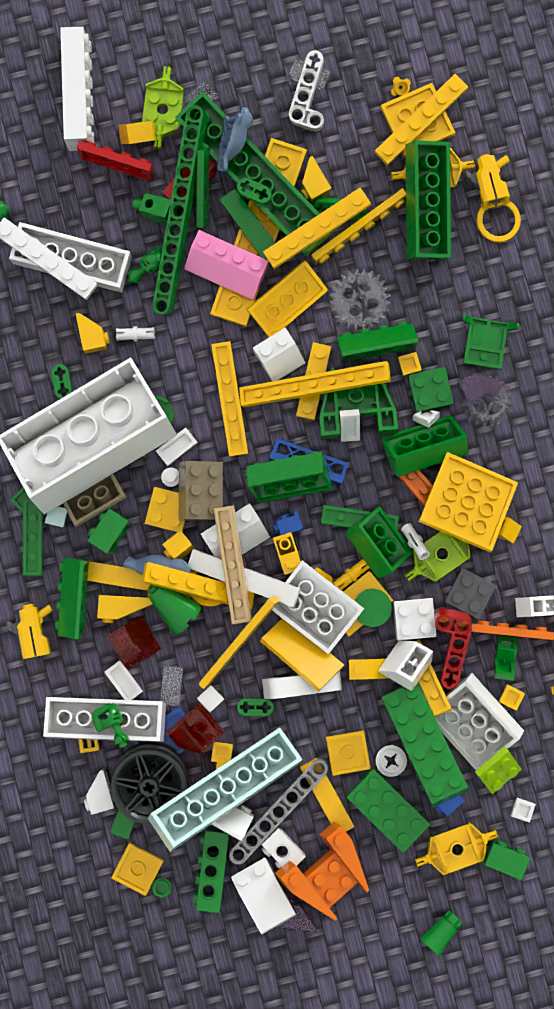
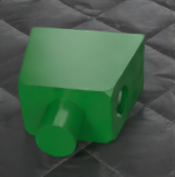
M145 193L143 199L134 198L132 208L139 210L146 220L167 226L171 199Z

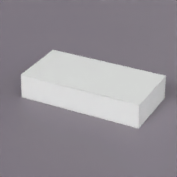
M359 409L340 411L341 442L360 440Z
M185 427L177 436L157 449L156 452L166 465L169 466L198 442Z
M121 660L105 671V674L124 700H132L143 692Z

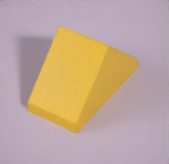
M153 121L118 125L121 144L156 140Z

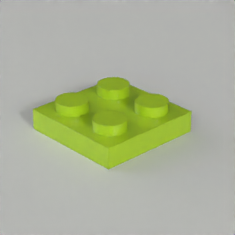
M504 746L480 766L475 773L491 794L500 790L511 778H514L522 769Z

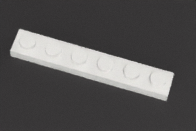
M6 218L2 219L0 222V239L85 300L90 297L98 286L95 281Z

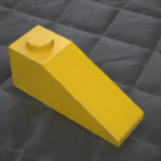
M99 595L97 618H101L103 623H114V619H121L153 604L149 598Z
M348 659L349 679L388 678L378 672L386 659Z

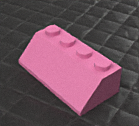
M199 230L190 248L184 270L254 300L269 268V261Z

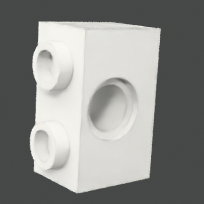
M279 826L261 844L263 846L262 851L268 857L271 855L277 861L275 864L279 869L288 861L297 866L306 857L305 853ZM279 846L287 848L288 851L285 855H279L276 852Z

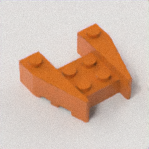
M333 822L319 834L330 850L308 870L302 873L294 863L288 861L274 874L287 890L336 921L337 917L330 910V907L356 884L366 892L369 891L352 839L341 825Z

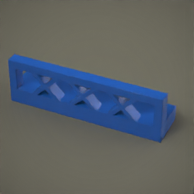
M277 438L269 460L290 458L289 456H294L299 451L305 452L306 455L315 451ZM279 443L287 446L290 453L287 455L277 453ZM323 454L325 460L333 462L329 465L327 463L331 482L342 485L349 463ZM334 464L344 466L341 475L332 472L330 466Z

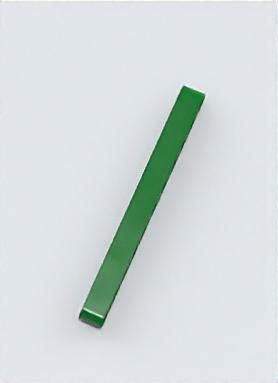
M197 105L189 107L186 112L153 300V310L157 314L164 316L170 315L175 306L197 182V151L203 148L208 120L207 113ZM200 111V118L194 120V114ZM193 131H197L196 138L190 139V134ZM193 150V157L187 159L188 151ZM190 169L189 177L184 178V171ZM183 188H186L187 194L184 197H181V190ZM183 207L184 212L178 217L177 210ZM179 226L180 233L175 236L173 230ZM176 245L177 251L171 255L170 248ZM172 264L173 271L168 274L167 266ZM166 283H169L170 290L165 293L163 287ZM165 301L167 308L162 312L160 305Z

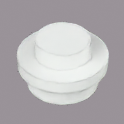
M175 468L165 469L161 475L162 482L168 487L176 486L179 483V471Z

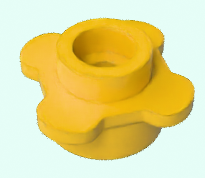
M399 77L393 79L394 84L393 89H391L393 96H403L409 92L411 84L409 79L402 80Z

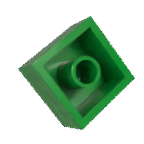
M108 509L99 516L98 520L100 522L98 526L92 527L88 533V537H90L88 542L105 553L112 555L132 523L113 510Z

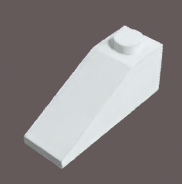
M554 596L515 598L517 617L554 615Z

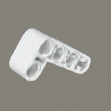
M317 50L310 51L306 57L289 110V118L293 125L315 132L320 131L324 126L323 115L318 111L310 109L324 64L323 55ZM317 57L318 62L315 63L314 70H312V60ZM311 75L314 77V81L306 83L304 78ZM300 94H307L309 96L308 100L305 102L299 101L298 97ZM295 112L303 114L300 120H295L292 116ZM314 117H318L321 120L317 126H313L310 123Z
M340 671L319 692L300 675L262 679L264 699L342 690Z

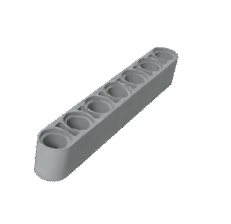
M315 759L245 833L242 841L239 840L233 846L229 857L234 864L244 863L321 781L328 771V764L325 760ZM317 763L323 764L324 772H315L314 765ZM305 777L309 778L311 785L303 787L300 780ZM295 792L298 799L294 802L289 801L287 794ZM275 807H282L284 814L277 816L274 813ZM262 821H268L271 824V828L264 830L260 824ZM254 835L258 841L256 844H250L247 837ZM237 849L242 850L244 857L236 858L234 851Z

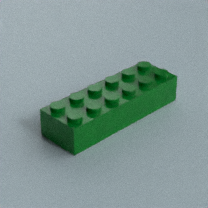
M414 140L405 144L407 260L451 258L450 142Z
M417 683L412 691L402 687L382 696L383 704L432 808L467 793L468 786L419 684Z

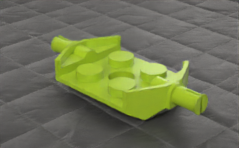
M166 66L163 67L162 78L146 84L142 122H154L156 140H154L153 148L157 149V144L158 149H161L164 137L172 136L179 132V124L175 117L181 112L184 90L170 79L171 67L167 68ZM166 106L168 111L165 114L158 113V108Z
M440 531L423 543L430 552L426 559L420 560L413 550L415 567L405 574V577L410 581L417 575H422L436 582L470 558L469 544ZM440 548L447 551L445 559L437 557V551Z

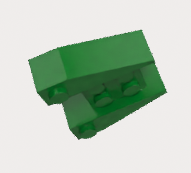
M384 383L325 393L319 417L321 440L340 438L339 418L340 411L359 409L360 416L376 415L378 435L397 433V411Z

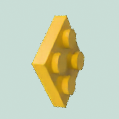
M154 487L145 524L174 532H179L180 530L183 532L185 521H179V493Z

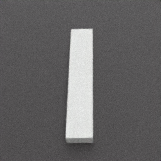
M193 549L188 567L225 582L222 559ZM244 567L248 591L267 598L276 596L280 603L295 607L301 588Z

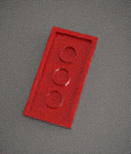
M85 141V143L78 142L77 150L82 160L153 182L155 173L150 161L139 158V160L134 159L130 154L121 152V154L115 153L109 147H96V144L90 141Z

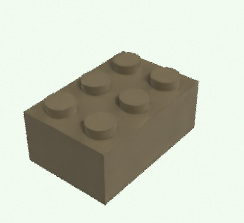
M184 461L179 463V521H215L214 508L223 507V462Z

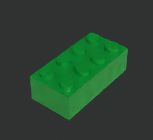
M373 767L346 794V798L403 853L430 826V823Z

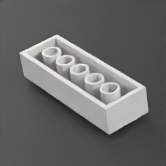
M61 27L64 141L69 151H78L77 145L79 141L94 143V132H92L91 125H94V117L91 113L93 96H91L90 89H93L92 77H90L92 60L89 55L92 52L91 41H89V34L85 33L84 27Z
M19 222L18 228L95 281L98 287L122 293L132 259L130 251ZM12 248L9 259L13 264L47 273Z
M46 697L43 737L113 740L115 734L112 728L102 732L96 731L92 721V713L95 709L107 703H115L123 718V722L120 724L121 730L127 734L128 741L164 743L166 703L163 701ZM109 712L100 715V719L107 718Z

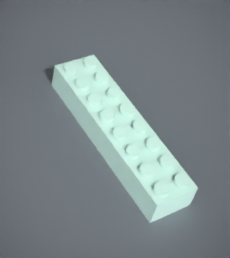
M278 728L152 812L148 820L171 852L292 770L302 761V758L281 728Z

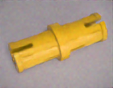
M361 559L351 569L347 568L345 570L346 573L332 583L342 591L350 583L356 582L357 578L370 569V567Z

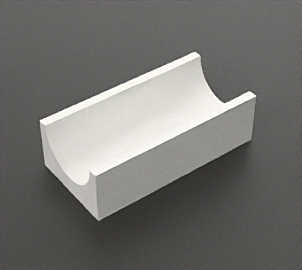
M129 358L0 435V445L27 495L40 511L46 514L174 438L177 434L132 358Z

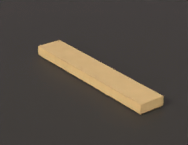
M234 505L214 508L232 624L250 622L252 616Z

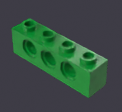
M206 828L205 833H201L200 845H204L203 853H199L198 865H201V873L197 872L196 885H199V891L194 893L193 904L197 905V911L220 913L229 834L222 830ZM216 846L219 852L216 855H211L208 852V848ZM207 866H214L217 872L213 875L206 872ZM210 885L214 888V892L206 894L203 888Z

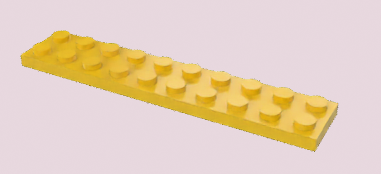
M271 138L265 157L295 187L307 149ZM249 200L248 207L272 240L276 242L279 230ZM239 229L234 246L260 257ZM220 286L210 315L246 327L250 318V313L246 309L255 302L258 292L254 300H251Z

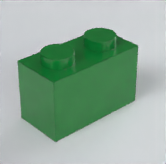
M497 839V842H490L483 863L490 868L522 880L530 858L526 855L525 850L515 847V850L508 848L507 843Z

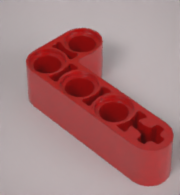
M442 608L435 613V626L440 631L450 633L441 670V683L445 688L453 689L459 683L472 631L471 617L467 613ZM441 617H446L449 619L445 623L439 621ZM461 621H465L468 623L464 627L458 625V623ZM457 639L463 640V643L455 644L454 641ZM452 657H456L459 660L457 662H451L449 659ZM450 670H451L453 676H451L450 679H447V678H449Z

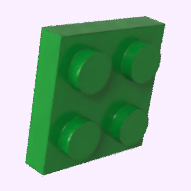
M445 367L408 375L416 413L454 404Z

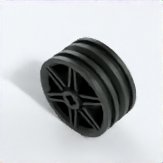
M141 742L131 746L120 756L114 769L111 783L114 803L127 818L138 823L151 824L148 817L152 812L187 790L188 775L186 765L176 750L164 743ZM156 761L158 765H150V762ZM133 767H138L139 771L137 773H133L131 769ZM166 774H171V775H172V779H171V780H167V779L165 778V775H166ZM149 782L153 787L150 788L146 783ZM129 787L135 790L133 792H128L127 788ZM161 794H162V795H168V798H167V799H163V798L161 797ZM145 798H148L149 800L148 805L142 804V801Z

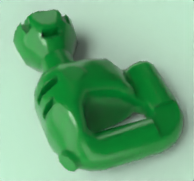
M161 246L154 248L143 256L140 260L141 266L139 268H133L128 271L127 274L129 276L127 279L130 283H138L142 279L143 273L148 272L150 274L159 268L162 254Z
M107 703L95 709L92 713V721L96 731L102 732L112 728L115 734L113 739L114 745H119L120 749L126 747V742L129 738L121 730L120 724L123 722V718L116 704ZM109 712L107 718L100 719V715Z

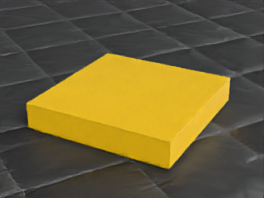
M364 730L326 737L332 776L371 769Z
M129 842L111 879L146 896L164 860Z

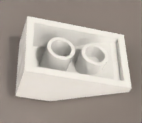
M266 858L261 859L231 877L261 934L266 933L296 915L280 881L274 874L273 867Z

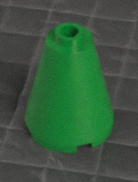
M150 585L147 589L148 598L174 634L184 631L189 626L187 622L190 619L194 621L200 612L201 606L197 602L177 591Z

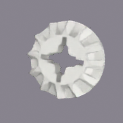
M394 745L384 746L378 751L376 756V766L385 776L394 777L401 774L407 764L404 751ZM395 755L394 760L398 766L390 764L386 768L388 761L384 756L391 758Z

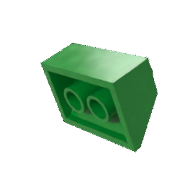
M380 506L361 518L345 532L378 579L392 573L413 553Z

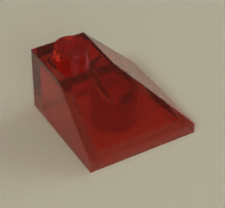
M142 616L107 635L112 647L127 669L161 650Z
M200 703L166 732L178 748L202 754L225 733Z

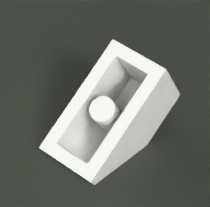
M106 769L99 771L86 795L87 799L84 800L86 810H90L91 815L113 809L116 806L112 797Z

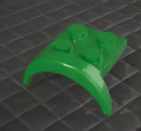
M463 315V322L469 324L463 364L501 370L507 331L518 330L520 324Z

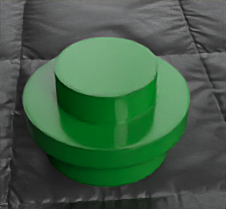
M158 878L154 881L152 891L157 897L164 898L171 893L172 885L168 879Z

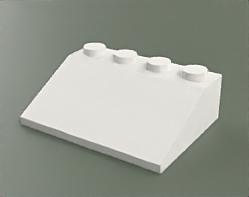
M302 560L285 582L301 588L295 607L278 602L272 611L329 654L364 608Z
M473 673L469 674L446 694L452 710L435 717L441 732L475 770L504 746L507 749L521 738L524 732L520 725Z

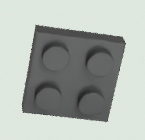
M461 568L444 602L479 620L496 585Z

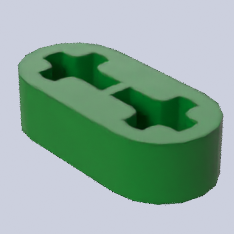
M250 178L239 180L237 189L241 196L260 205H267L271 202L272 193L268 187ZM247 183H249V187L253 189V191L246 189L244 192L241 186H246ZM265 191L268 197L260 200V195L256 192L263 194Z
M55 365L52 369L55 395L61 399L63 395L59 394V392L62 391V384H64L66 390H69L66 395L73 392L71 377L65 365ZM59 369L66 372L63 374V381H60V377L56 375Z
M243 698L237 704V710L243 716H269L274 709L272 701L264 698ZM246 701L248 705H254V709H248L247 712H244V709H240V705H243ZM263 702H267L271 709H267V713H263V709H256V705L261 706Z

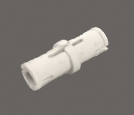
M133 326V328L125 329L116 328L117 341L155 339L154 327L138 328Z
M411 523L404 525L401 531L406 536L409 547L414 549L420 560L426 559L430 552L423 544V538L417 534Z

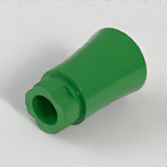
M448 910L419 939L440 957L463 922Z

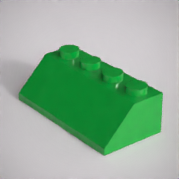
M406 321L399 322L394 327L383 325L377 327V330L362 329L357 334L351 335V332H346L337 337L341 363L415 349L419 342L413 324H407Z
M452 415L436 420L429 428L419 425L381 437L388 462L397 477L443 462L447 452L458 457L468 454L467 435Z
M311 452L302 456L294 455L286 459H274L271 462L254 463L253 465L246 466L248 488L258 504L332 490L327 463L322 452Z
M65 557L63 561H60L59 572L62 573V581L59 580L58 592H61V599L57 601V611H60L59 619H56L55 630L58 631V636L80 639L84 635L89 559Z

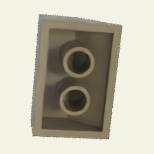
M113 473L63 504L74 526L77 527L125 499L126 493Z

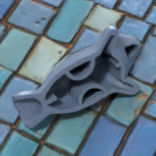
M242 107L234 117H224V130L219 146L218 171H227L229 161L242 150L245 144L247 130L253 123L252 114L247 107Z
M149 555L138 560L128 557L123 564L124 567L135 570L143 575L145 563L147 562L188 573L191 572L188 564L183 559L172 560L162 555Z

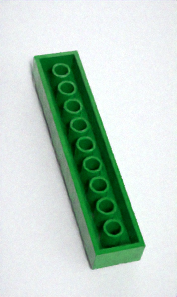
M202 91L175 118L180 127L184 129L186 112L189 107L197 105L207 113L208 120L203 148H210L209 157L218 165L219 146L224 130V117L226 115ZM200 111L194 114V120L200 118ZM193 131L190 134L192 139L196 138L197 131ZM246 137L242 150L229 161L228 169L224 173L236 186L240 179L250 178L270 189L272 200L269 204L260 205L255 202L253 204L286 237L320 213ZM247 183L246 186H241L244 192L246 189L253 191V189L249 187V183ZM265 191L263 194L256 192L260 195V200L268 197ZM331 231L321 239L317 240L316 242L302 250L300 253L306 258L323 241H325L333 233V231Z

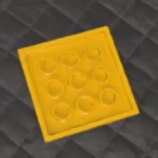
M447 452L418 522L487 552H491L518 482Z

